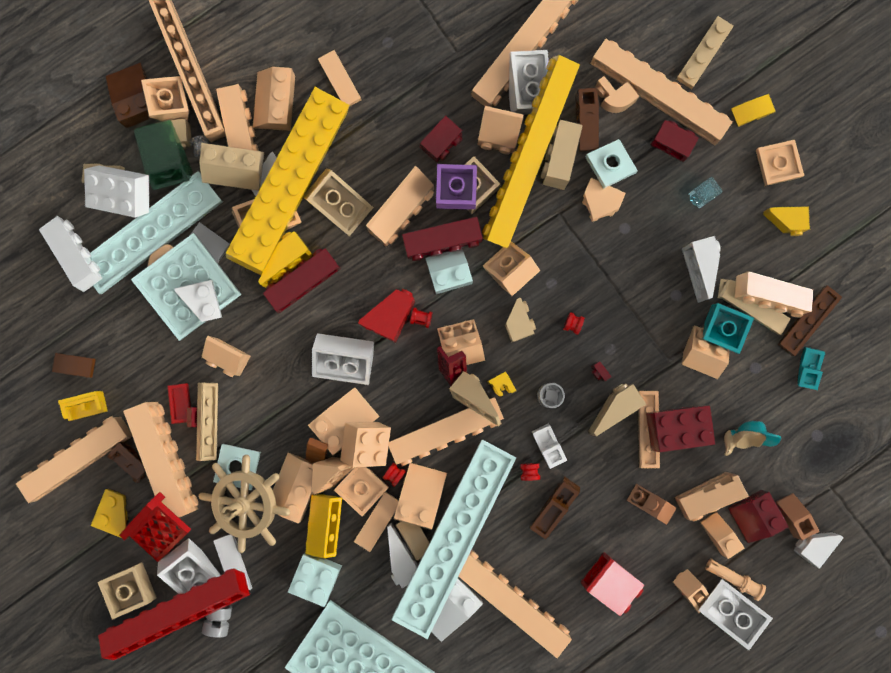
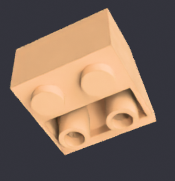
M474 319L437 328L442 349L448 357L463 351L466 355L467 365L485 361L482 343Z
M694 325L683 352L682 365L718 379L729 364V350L703 340L704 328Z

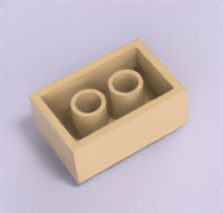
M563 120L559 121L550 140L552 144H549L545 160L548 163L545 162L540 177L544 179L542 185L562 190L566 188L570 180L583 125Z

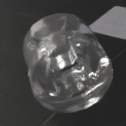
M205 135L196 136L189 141L190 145L194 148L193 154L195 157H200L201 143L208 144L209 142Z

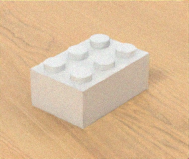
M100 165L84 169L85 207L131 217H138L149 213V175Z

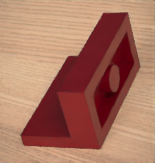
M440 346L437 348L439 370L449 385L452 386L463 371L467 373L466 355L463 351H460L448 357Z

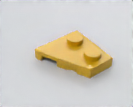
M105 489L91 526L120 537V533L127 527L126 495Z

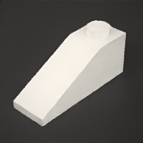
M390 523L387 529L391 571L393 573L391 577L396 585L400 584L401 588H404L409 584L418 564L394 525Z

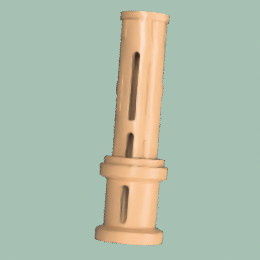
M713 559L707 562L705 570L737 586L740 592L748 593L756 601L763 597L766 590L765 585H759L752 581L749 576H741Z

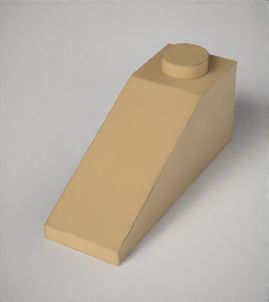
M463 371L449 388L452 397L499 426L501 424L499 416L480 384V380L474 374L469 375Z

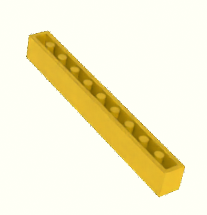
M561 55L549 60L546 67L548 70L547 74L539 84L540 92L532 102L533 110L525 120L526 128L524 133H521L517 143L519 146L517 151H514L511 156L510 162L512 164L510 169H507L504 174L503 180L505 182L503 187L497 192L496 205L490 210L489 223L483 228V239L505 248L509 247L580 64Z

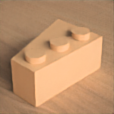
M724 472L676 496L675 499L684 517L690 521H697L703 518V515L715 512L749 496L738 475Z

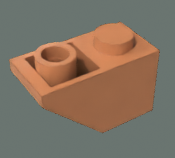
M638 484L635 485L627 499L628 502L666 525L676 510L675 506Z
M793 493L776 501L793 537L804 540L820 532L810 512Z

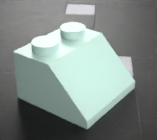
M462 248L456 252L448 251L439 256L425 258L436 294L473 283Z

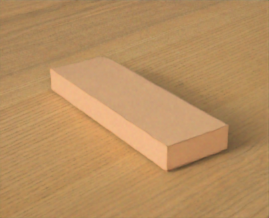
M335 50L318 58L339 99L349 104V107L361 101L360 95Z
M385 491L354 542L371 552L394 515L399 500Z

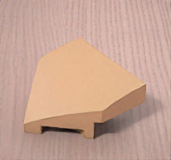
M591 178L584 192L582 203L586 205L590 213V219L594 222L598 218L613 216L619 210L626 193L611 186L603 188L600 181Z

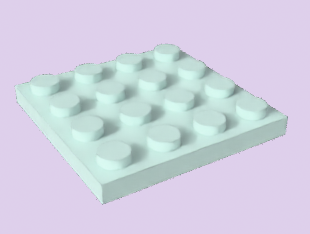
M194 233L131 279L179 341L205 322L200 321L175 292V288L213 280L220 311L242 295Z

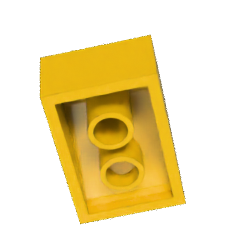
M295 231L292 233L288 232L281 237L282 240L277 244L258 281L263 287L266 288L273 282H279L282 280L281 276L286 272H293L297 269V265L303 260L308 261L313 257L311 251Z

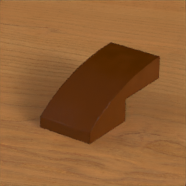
M55 353L52 372L92 378L96 359Z

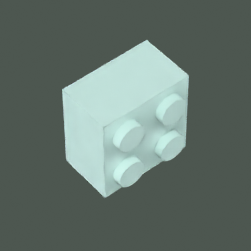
M304 553L288 593L325 607L342 565L325 558Z

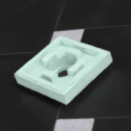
M619 139L585 156L603 188L634 175L638 171ZM611 156L615 157L619 166L610 167L606 159Z
M222 444L218 464L228 475L231 474L229 469L232 461L237 460L242 463V457L249 455L250 471L256 473L261 452ZM215 473L213 482L218 483L220 478ZM233 481L236 487L241 488V481ZM249 484V490H252L253 486Z

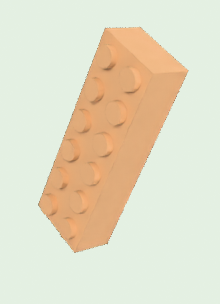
M145 402L124 410V415L154 495L156 496L161 492L165 496L162 503L177 517H182L198 510V499L196 495L192 494L190 488L192 487L191 481L188 476L186 477L183 470L185 465L177 454L178 446L171 438V427L168 422H165L163 416L165 412L162 405L158 402Z

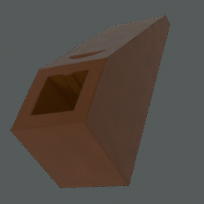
M578 89L575 95L577 124L583 125L579 138V152L595 151L599 149L598 89Z

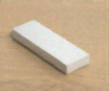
M229 534L214 540L224 572L228 569L244 572L248 589L251 590L252 585L241 554L238 552L235 537Z

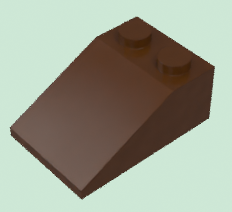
M141 63L106 76L110 99L118 122L126 128L151 119L148 114L141 80L147 79Z

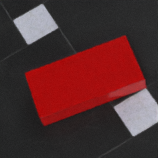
M188 383L167 386L171 423L187 422V408L191 407Z

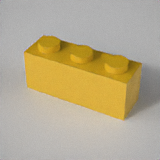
M325 494L311 496L305 554L320 558L336 556L342 497Z

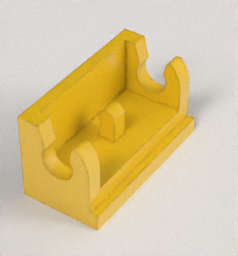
M506 372L487 381L488 385L492 386L498 396H503L501 390H506L508 393L516 391Z
M94 391L58 400L64 419H68V421L108 412L103 391Z

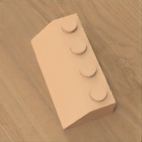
M415 166L366 225L368 232L386 247L388 244L392 245L397 240L398 232L401 229L405 230L412 215L416 216L422 209V203L425 200L429 201L435 193L433 192L434 185L418 167Z

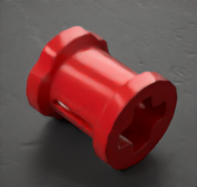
M413 308L410 324L424 325L429 329L433 312L427 313Z

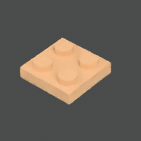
M795 140L756 149L765 186L804 176Z
M355 467L334 491L363 516L389 487L368 467Z

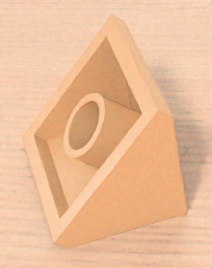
M336 457L313 463V494L315 495L335 487L354 467L340 461L341 458Z

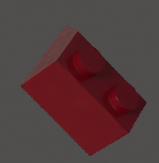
M760 490L728 508L747 543L772 537L789 527L770 492Z

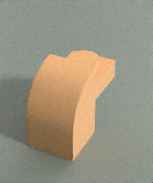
M603 76L595 86L598 89V95L604 98L601 107L608 112H623L639 98V95L629 82L615 90Z

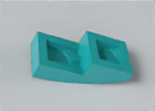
M804 347L799 366L798 386L818 390L823 373L820 369L825 351Z

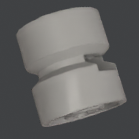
M556 383L544 384L537 392L538 402L546 408L559 407L565 398L563 388Z
M228 605L205 616L207 619L203 621L202 634L209 637L227 636L229 629L227 620L231 617L232 606Z

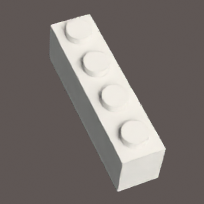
M56 216L41 227L39 231L72 285L85 292L102 279L99 273L100 268L90 259V252L82 246V239L73 232L74 226L67 219L64 221L59 216Z

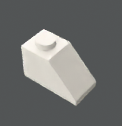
M833 532L814 534L804 540L799 539L794 551L811 565L820 569L842 541L843 537Z

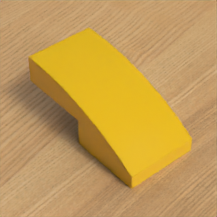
M769 94L731 108L738 127L776 112Z

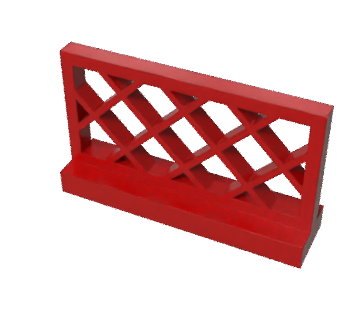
M161 492L138 513L119 535L124 541L130 536L157 562L191 530L162 503L165 496Z

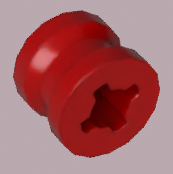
M570 312L563 330H571L574 334L578 335L585 317H577L574 313Z
M393 462L383 476V479L389 480L395 487L406 471L399 469Z
M539 463L520 464V469L523 473L521 480H540V475L538 474Z

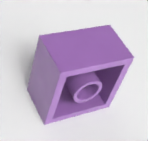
M437 164V208L476 209L477 165Z

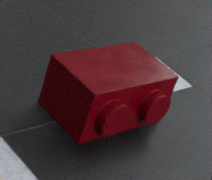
M445 115L420 143V148L436 163L440 160L443 161L450 154L449 150L452 146L456 147L462 141L463 130Z
M665 120L661 124L651 145L684 162L690 156L699 137L695 136V133L690 130L678 127L677 123Z

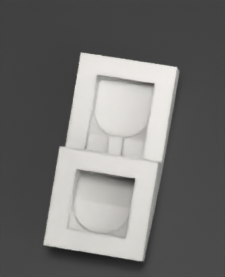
M549 423L532 431L534 439L550 469L567 461Z

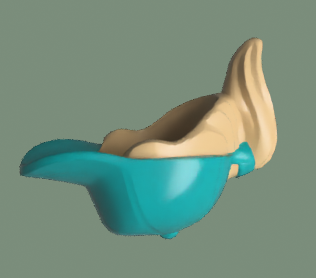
M748 421L740 425L737 430H729L725 433L726 451L724 455L728 456L731 454L735 447L745 449L751 446L760 447L761 445L776 446L780 443L781 436L767 432L763 422Z

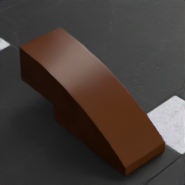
M564 476L542 507L530 529L544 539H547L567 513L569 506L579 495L580 487Z

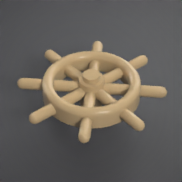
M249 455L242 457V471H236L228 475L218 463H214L212 469L218 475L220 481L216 484L212 494H199L200 500L211 502L212 511L217 521L210 527L209 532L215 534L222 528L228 534L238 537L237 549L239 553L245 551L246 538L254 537L260 533L270 546L275 545L276 540L267 528L272 523L275 514L283 516L290 514L288 508L276 506L275 495L271 488L279 480V474L274 473L265 480L260 475L251 472ZM233 481H241L240 492L233 484ZM249 484L256 488L250 494H248ZM226 488L234 498L224 496ZM261 495L263 503L255 502V499ZM254 510L264 512L261 520ZM235 516H239V525L232 520ZM247 516L255 527L247 528Z

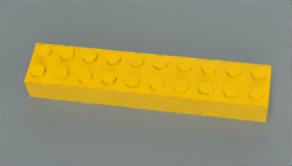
M317 87L314 88L227 249V259L262 275L348 113L349 104Z

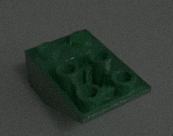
M171 119L134 129L146 175H149V182L153 190L190 180L193 170Z

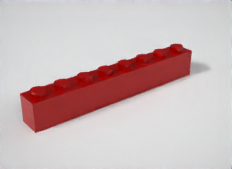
M228 569L219 577H212L202 585L191 587L190 591L184 594L175 595L170 601L161 602L151 610L140 612L139 616L126 619L122 624L106 629V632L98 635L101 657L103 659L116 660L249 596L245 573L236 569Z

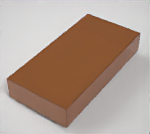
M310 438L307 443L305 459L313 463L325 460L328 444Z

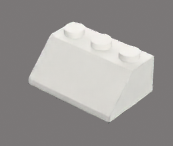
M317 333L312 348V377L369 385L374 342Z

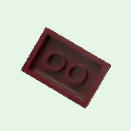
M710 405L646 413L651 451L666 452L715 445Z

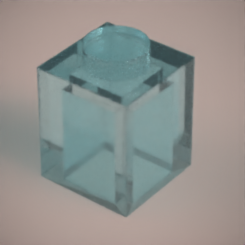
M710 177L693 189L689 195L691 202L700 209L723 191L714 178Z

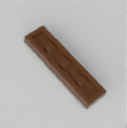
M828 285L824 286L812 301V312L799 317L779 341L778 345L791 356H796L841 300L842 296Z

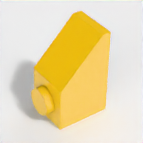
M773 207L764 211V216L782 233H790L791 236H801L803 232L810 229L809 207Z

